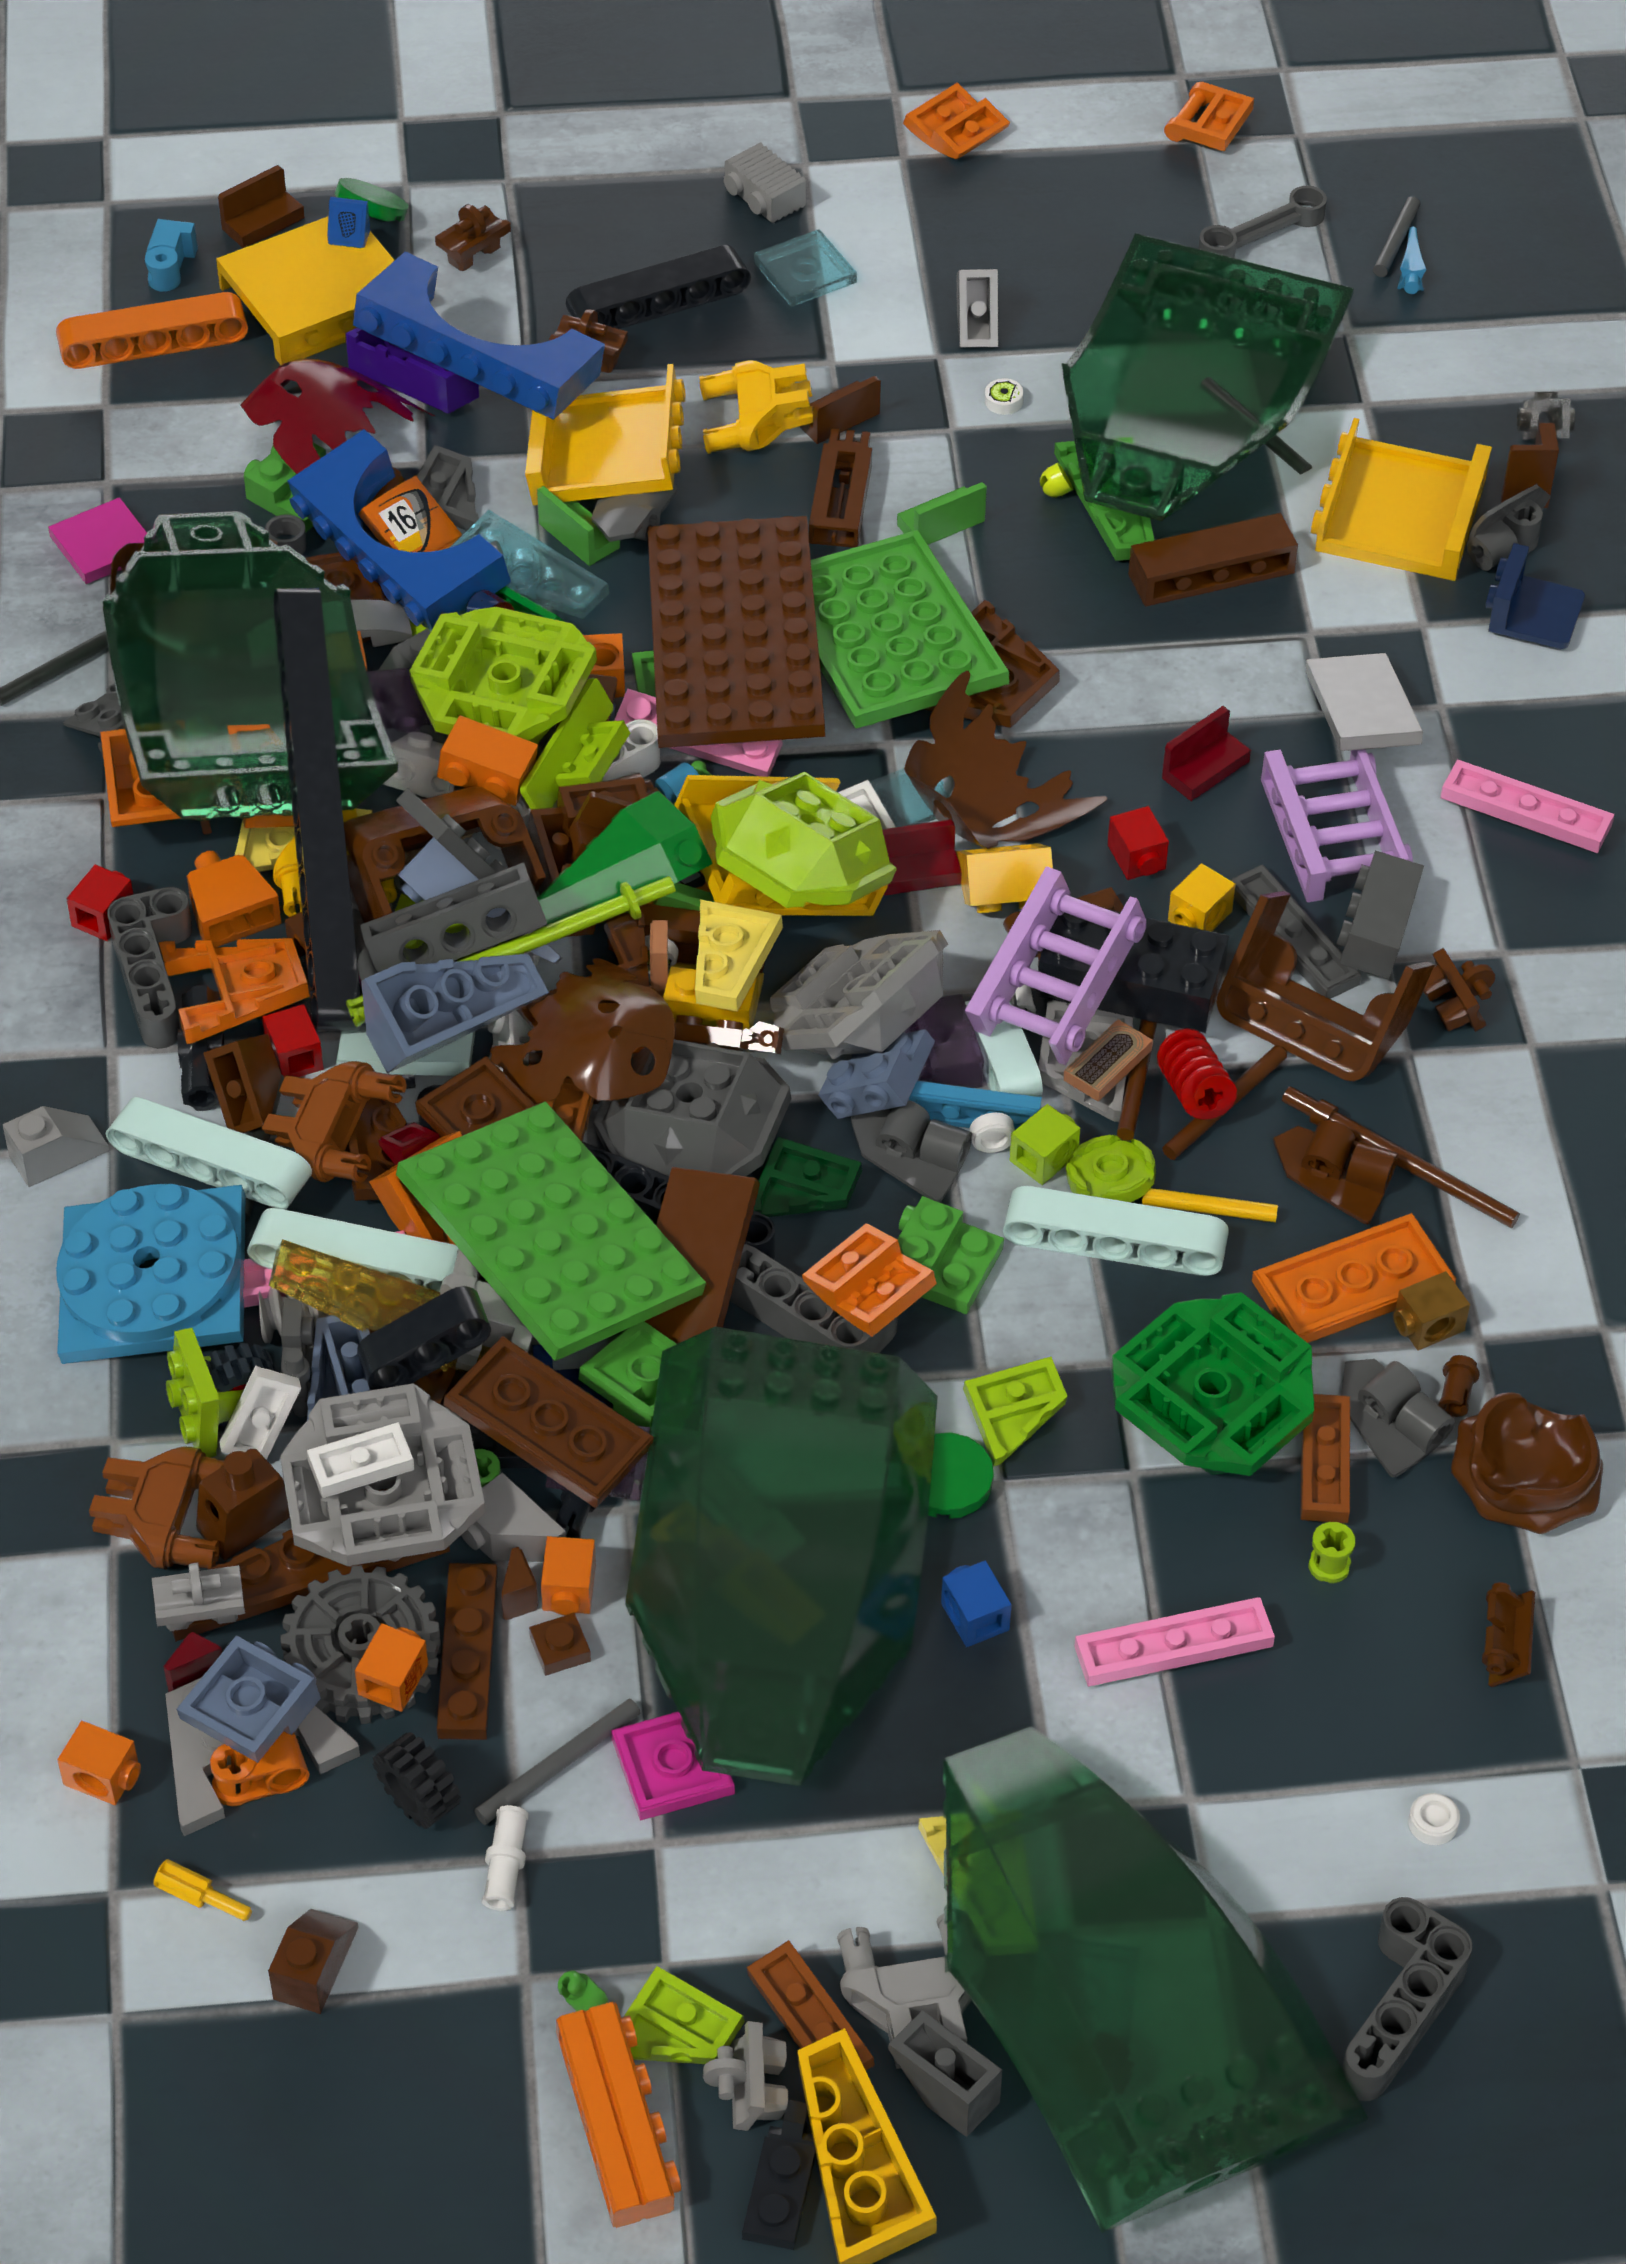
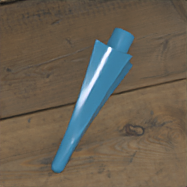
M1414 226L1408 230L1407 248L1400 267L1401 276L1397 289L1404 288L1408 294H1415L1419 290L1424 291L1422 277L1427 271L1419 248L1417 228Z

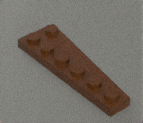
M292 1529L282 1533L283 1539L263 1549L253 1547L233 1557L231 1561L218 1564L210 1569L239 1565L245 1614L238 1615L237 1622L292 1604L297 1595L306 1597L309 1594L308 1584L314 1580L322 1584L329 1580L328 1573L338 1570L342 1575L350 1574L352 1566L362 1565L365 1573H372L376 1566L384 1567L386 1572L450 1552V1546L441 1551L402 1557L396 1562L382 1560L346 1566L295 1546ZM212 1619L193 1621L187 1629L172 1631L175 1642L185 1639L191 1632L201 1634L234 1622L218 1624Z

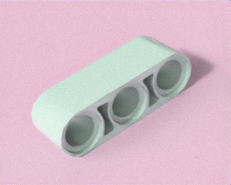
M970 1001L962 1002L961 1015L963 1025L991 1091L1036 1097L1042 1095L1043 1087L1040 1070L1022 1028L1003 1021L1000 1024L997 1023L990 1037L976 1032L965 1013V1009Z

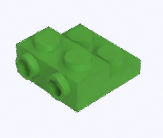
M313 442V446L320 458L325 456L326 449ZM273 446L270 454L262 461L254 459L247 465L244 472L246 499L276 516L294 515L300 518L291 506L290 498L293 495L287 481L295 476L296 473L284 462ZM308 517L300 518L304 522L305 532L313 527V523Z
M922 1196L916 1207L907 1205L902 1213L899 1222V1230L902 1232L897 1239L901 1254L934 1271L937 1284L925 1293L922 1298L967 1315L1003 1250L1004 1238L963 1223V1211Z
M643 1321L628 1328L580 1366L578 1379L613 1403L614 1411L651 1435L685 1410L689 1409L692 1412H697L704 1406L710 1395L708 1384L711 1367Z

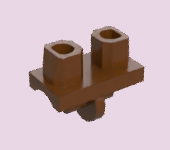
M466 204L459 210L460 221L435 236L436 246L447 253L448 262L460 271H465L473 266V255L479 251L484 254H492L501 248L500 238L511 232V222L495 216L486 205L477 209L471 204Z
M586 309L581 318L563 315L557 331L551 334L549 341L562 336L570 329H574L604 343L605 348L601 371L611 373L618 362L619 354L628 341V331L598 323V314L595 310Z
M1444 948L1433 953L1436 965L1423 992L1430 1002L1449 991L1453 995L1452 998L1435 1006L1447 1031L1467 1023L1471 1024L1475 1032L1487 1026L1478 1011L1480 1006L1474 996L1478 995L1481 1000L1491 997L1492 992L1489 988L1495 981V973L1492 968L1486 964L1475 966L1472 961H1466L1461 966L1464 973L1460 975Z

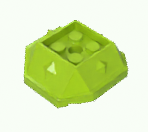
M500 607L475 609L461 615L457 612L441 614L411 666L409 673L411 684L435 732L449 735L459 715L538 744L552 726L567 718L597 661L596 648L586 641L582 633L572 623Z
M806 772L774 784L759 779L757 784L716 802L711 814L712 831L717 844L715 849L717 864L786 908L804 907L806 902L824 906L850 904L891 883L897 869L889 861L880 819Z

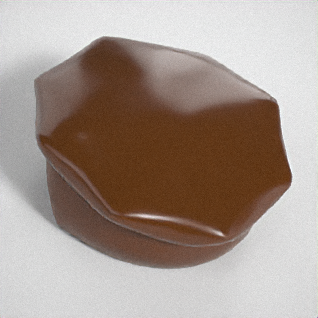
M1508 1392L1491 1398L1484 1404L1479 1414L1460 1421L1456 1448L1451 1464V1473L1465 1490L1482 1518L1522 1528L1537 1534H1545L1565 1523L1589 1516L1596 1511L1600 1500L1604 1464L1600 1456L1597 1439L1584 1414L1564 1415L1554 1413L1527 1402L1519 1393Z

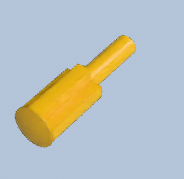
M166 1859L160 1865L155 1875V1887L198 1908L207 1903L242 1921L248 1920L252 1914L251 1907L214 1890L213 1886H211V1879L170 1859Z

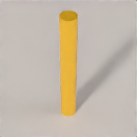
M1150 1188L1142 1199L1143 1205L1276 1223L1278 1205L1155 1188Z

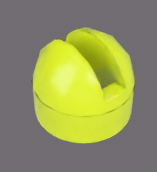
M1058 462L1048 467L1040 477V486L1043 487L1044 494L1056 498L1073 490L1067 474Z

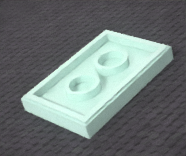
M363 1023L360 1030L341 1031L336 1065L359 1061L370 1064L375 1072L391 1075L456 1076L471 1066L475 1031L425 1057L387 1073L366 1035V1024Z

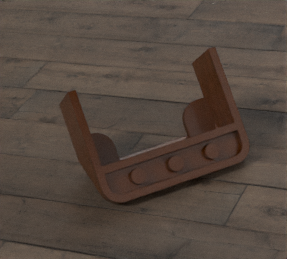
M476 786L421 800L440 819L446 814L451 816L466 831L463 836L482 832L484 838L490 844L500 847L508 868L524 862L537 893L546 875L524 820L516 809L490 791ZM402 806L352 818L344 822L349 884L364 923L392 913L381 882L398 876L405 865V852L423 848L433 838Z
M1285 891L1261 894L1218 992L1216 1003L1220 1015L1226 1021L1274 1045L1282 1046L1286 1051L1341 1079L1356 1081L1369 1076L1408 1026L1435 965L1426 961L1406 966L1395 992L1383 993L1374 997L1363 1016L1291 980L1297 965L1296 950L1288 940L1274 934L1291 894Z

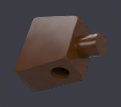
M255 1448L249 1449L246 1452L235 1451L230 1453L224 1459V1466L205 1477L199 1484L196 1529L204 1539L220 1541L219 1556L224 1561L290 1518L284 1480Z

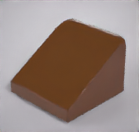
M519 1547L512 1548L503 1584L501 1598L504 1620L536 1611L538 1607L537 1583L525 1555Z

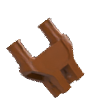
M359 1061L339 1064L313 1079L285 1076L279 1092L284 1096L294 1097L292 1104L299 1108L295 1117L268 1113L262 1130L266 1134L277 1135L275 1142L280 1146L294 1148L296 1153L310 1164L312 1168L311 1176L316 1181L327 1182L334 1177L362 1183L368 1176L365 1173L357 1172V1170L370 1172L371 1159L366 1154L346 1152L345 1149L366 1102L373 1098L394 1104L399 1103L403 1097L400 1094L392 1093V1091L405 1093L406 1080L398 1074L391 1075L375 1072L370 1064Z
M187 1446L171 1449L145 1462L108 1457L102 1472L103 1478L108 1479L106 1493L129 1499L94 1495L89 1508L90 1516L95 1517L92 1524L93 1532L130 1539L149 1564L155 1568L166 1570L174 1564L186 1566L198 1562L200 1568L210 1569L216 1566V1561H218L220 1555V1541L181 1535L180 1532L194 1491L199 1489V1484L205 1477L224 1466V1460L206 1457L205 1452H202L200 1448Z

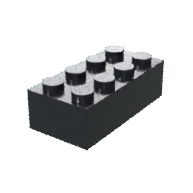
M1067 913L1058 915L1050 929V932L1098 950L1101 949L1111 929ZM1146 918V929L1143 937L1131 947L1097 1010L1206 1033L1225 970L1229 935ZM1043 949L1038 971L1080 986L1091 966ZM1036 990V996L1071 1003L1067 1000L1058 998L1056 996L1050 995L1040 990Z

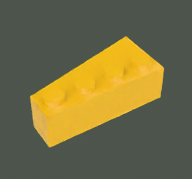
M844 2028L797 2050L799 2069L838 2264H873L937 2233V2217L846 2029Z

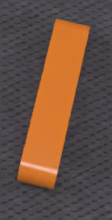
M221 292L70 317L60 322L56 328L62 360L65 365L74 369L232 344L242 340L248 333V325L241 300L236 294L231 292Z

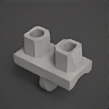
M199 1562L189 1564V1573L152 1578L157 1627L166 1625L170 1631L187 1629L193 1621L212 1619L218 1624L236 1622L238 1615L245 1614L239 1565L200 1571Z
M747 2021L745 2024V2034L733 2040L731 2047H719L717 2049L718 2059L709 2061L703 2068L705 2083L718 2087L719 2098L722 2100L732 2099L733 2129L748 2131L757 2119L779 2120L786 2112L788 2104V2089H786V2086L764 2082V2073L779 2075L785 2067L787 2059L786 2042L763 2036V2023Z

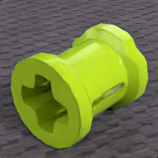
M1323 1523L1316 1528L1313 1534L1312 1546L1314 1550L1311 1552L1308 1568L1317 1580L1334 1584L1341 1582L1349 1574L1351 1565L1350 1555H1352L1355 1548V1536L1352 1530L1342 1523Z

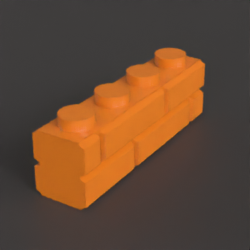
M612 2001L590 2007L586 2011L580 2010L559 2016L556 2019L557 2038L612 2226L618 2228L639 2222L644 2218L650 2219L670 2213L674 2210V2193L681 2191L680 2179L674 2161L664 2162L659 2144L667 2142L666 2133L659 2111L649 2113L645 2095L652 2094V2088L645 2064L635 2065L630 2048L638 2044L630 2015L621 2017L617 2003Z

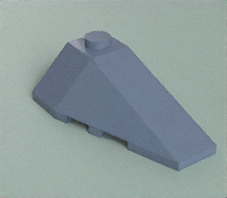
M434 837L398 874L405 881L400 889L415 903L479 880ZM492 909L487 916L491 918L499 917L506 909ZM548 944L529 951L555 964H558L562 959Z
M529 954L481 957L478 960L455 962L453 959L439 960L437 963L426 964L402 962L361 981L366 1035L387 1073L425 1057L549 993Z

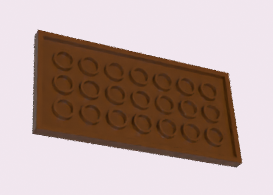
M783 516L767 519L747 518L738 521H705L694 524H664L648 527L658 747L670 748L826 737L807 516Z

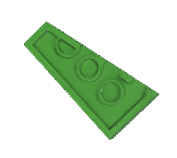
M1123 437L1055 442L1054 454L1067 474L1115 561L1130 560L1131 545L1154 541L1133 438Z

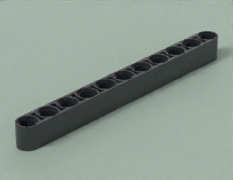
M276 588L273 598V612L312 1023L316 1032L360 1030L361 1026H355L353 1022L354 1017L351 1018L346 1005V1000H352L360 996L321 592L319 588Z

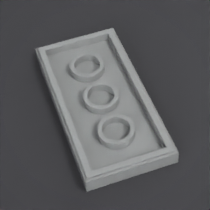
M1386 653L1306 659L1305 672L1339 750L1350 751L1422 744L1423 730Z

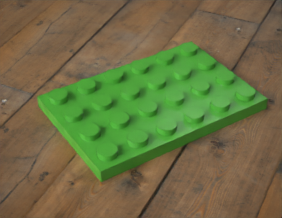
M918 530L811 560L820 670L855 729L936 706L951 683L965 671H969L971 674L965 690L968 696L1009 684L1008 669Z
M546 1101L398 1162L396 1176L554 1361L703 1295L706 1285L704 1279Z

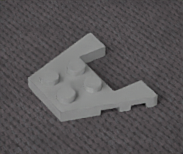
M200 1679L165 1694L179 1823L184 1836L225 1818L223 1806L207 1776L213 1774L210 1764L211 1756L223 1743L182 1721L176 1710ZM314 1706L294 1732L296 1736L300 1737L319 1774L360 1757L359 1746L356 1740L316 1706ZM231 1756L227 1757V1765H231Z

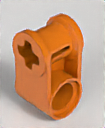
M284 1731L258 1763L225 1744L219 1746L213 1752L210 1759L211 1772L214 1775L212 1788L220 1803L227 1806H241L247 1802L274 1794L294 1791L303 1786L310 1776L295 1733L290 1735ZM228 1756H231V1765H227ZM240 1783V1792L236 1793V1784Z

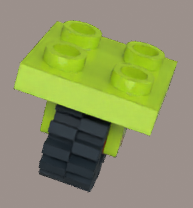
M191 1327L174 1331L173 1351L167 1353L172 1380L166 1381V1391L171 1407H179L182 1416L179 1418V1424L184 1442L186 1444L192 1443L193 1447L200 1448L202 1452H205L206 1457L217 1456L218 1425L225 1426L230 1420L255 1366L276 1371L269 1352L266 1349L262 1350L261 1346L256 1344L249 1348L248 1343H240L237 1350H234L233 1345L224 1347L225 1353L219 1354L215 1350L209 1354L210 1356H203L194 1330Z

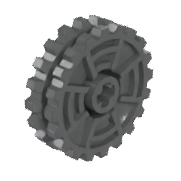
M362 1565L352 1566L350 1574L342 1575L338 1570L328 1573V1581L323 1584L317 1580L312 1581L308 1584L309 1594L306 1597L297 1595L292 1601L295 1613L285 1614L282 1623L287 1633L280 1635L281 1648L284 1650L283 1660L291 1666L293 1663H299L314 1674L321 1697L315 1706L324 1714H327L329 1711L336 1713L337 1722L346 1723L351 1716L359 1717L361 1724L371 1723L373 1715L381 1714L385 1720L395 1717L394 1709L358 1695L355 1669L381 1623L395 1629L404 1627L414 1631L421 1639L426 1640L428 1666L405 1708L409 1709L415 1705L414 1694L416 1692L426 1694L431 1687V1680L428 1678V1675L438 1674L440 1662L436 1655L442 1653L441 1639L439 1638V1622H435L434 1619L436 1617L435 1607L432 1602L423 1603L425 1591L419 1585L409 1588L407 1576L398 1573L393 1578L388 1577L384 1567L376 1566L372 1573H365Z

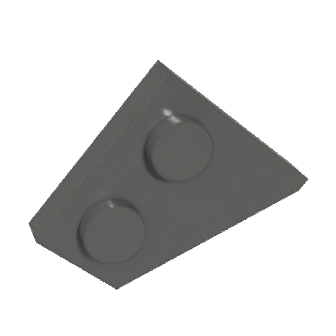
M434 444L417 477L456 527L475 534L479 517L475 509L476 493L475 485L472 482L471 458Z

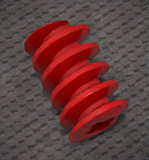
M1188 1028L1176 1030L1161 1043L1157 1053V1064L1184 1110L1189 1115L1202 1120L1214 1119L1225 1114L1233 1106L1237 1098V1088L1202 1033Z

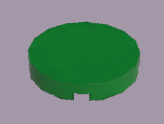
M340 178L334 193L337 198L368 201L369 216L388 222L395 221V218L399 222L404 221L409 207L402 198L371 183L352 178Z
M952 1432L934 1433L917 1440L905 1452L900 1466L901 1489L910 1505L923 1514L936 1518L937 1514L949 1515V1519L962 1518L977 1511L989 1499L994 1481L992 1459L984 1447L970 1437Z

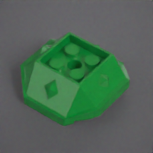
M1242 1292L1222 1295V1299H1195L1176 1302L1112 1355L1111 1372L1115 1410L1186 1466L1202 1468L1211 1475L1234 1473L1251 1476L1313 1421L1312 1346Z

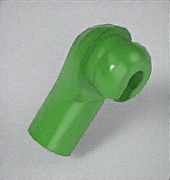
M572 1970L567 1971L558 1981L559 1994L576 2011H586L590 2007L608 2003L606 1993L584 1973Z

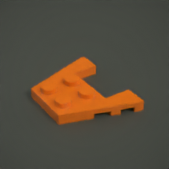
M292 938L238 939L237 947H214L212 940H197L195 948H176L175 941L158 943L168 976L211 968L219 990L221 1001L178 1009L180 1023L187 1044L197 1042L310 997L308 982Z

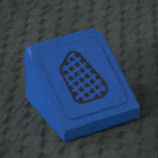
M330 197L328 244L364 248L370 233L368 201Z

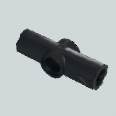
M207 985L192 986L188 992L182 994V1008L221 1001L219 992L213 991ZM178 1029L179 1065L182 1069L181 1094L183 1104L193 1107L196 1111L211 1110L219 1101L204 1052L224 1046V1032L222 1031L197 1042L187 1044L183 1030Z

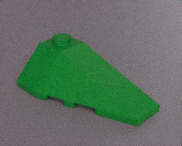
M659 791L620 809L611 819L612 822L598 837H594L586 846L587 849L570 867L565 868L538 897L547 925L620 896V884L623 882H627L635 890L670 876L675 884L712 865L713 862L695 824Z

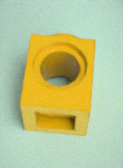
M1201 863L1171 892L1168 921L1173 924L1212 932L1232 912L1236 883Z

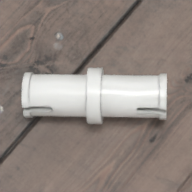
M512 1805L501 1806L500 1809H497L493 1844L488 1847L485 1855V1862L489 1865L482 1904L487 1908L497 1911H507L514 1907L518 1871L524 1867L526 1859L522 1846L529 1814L525 1809Z

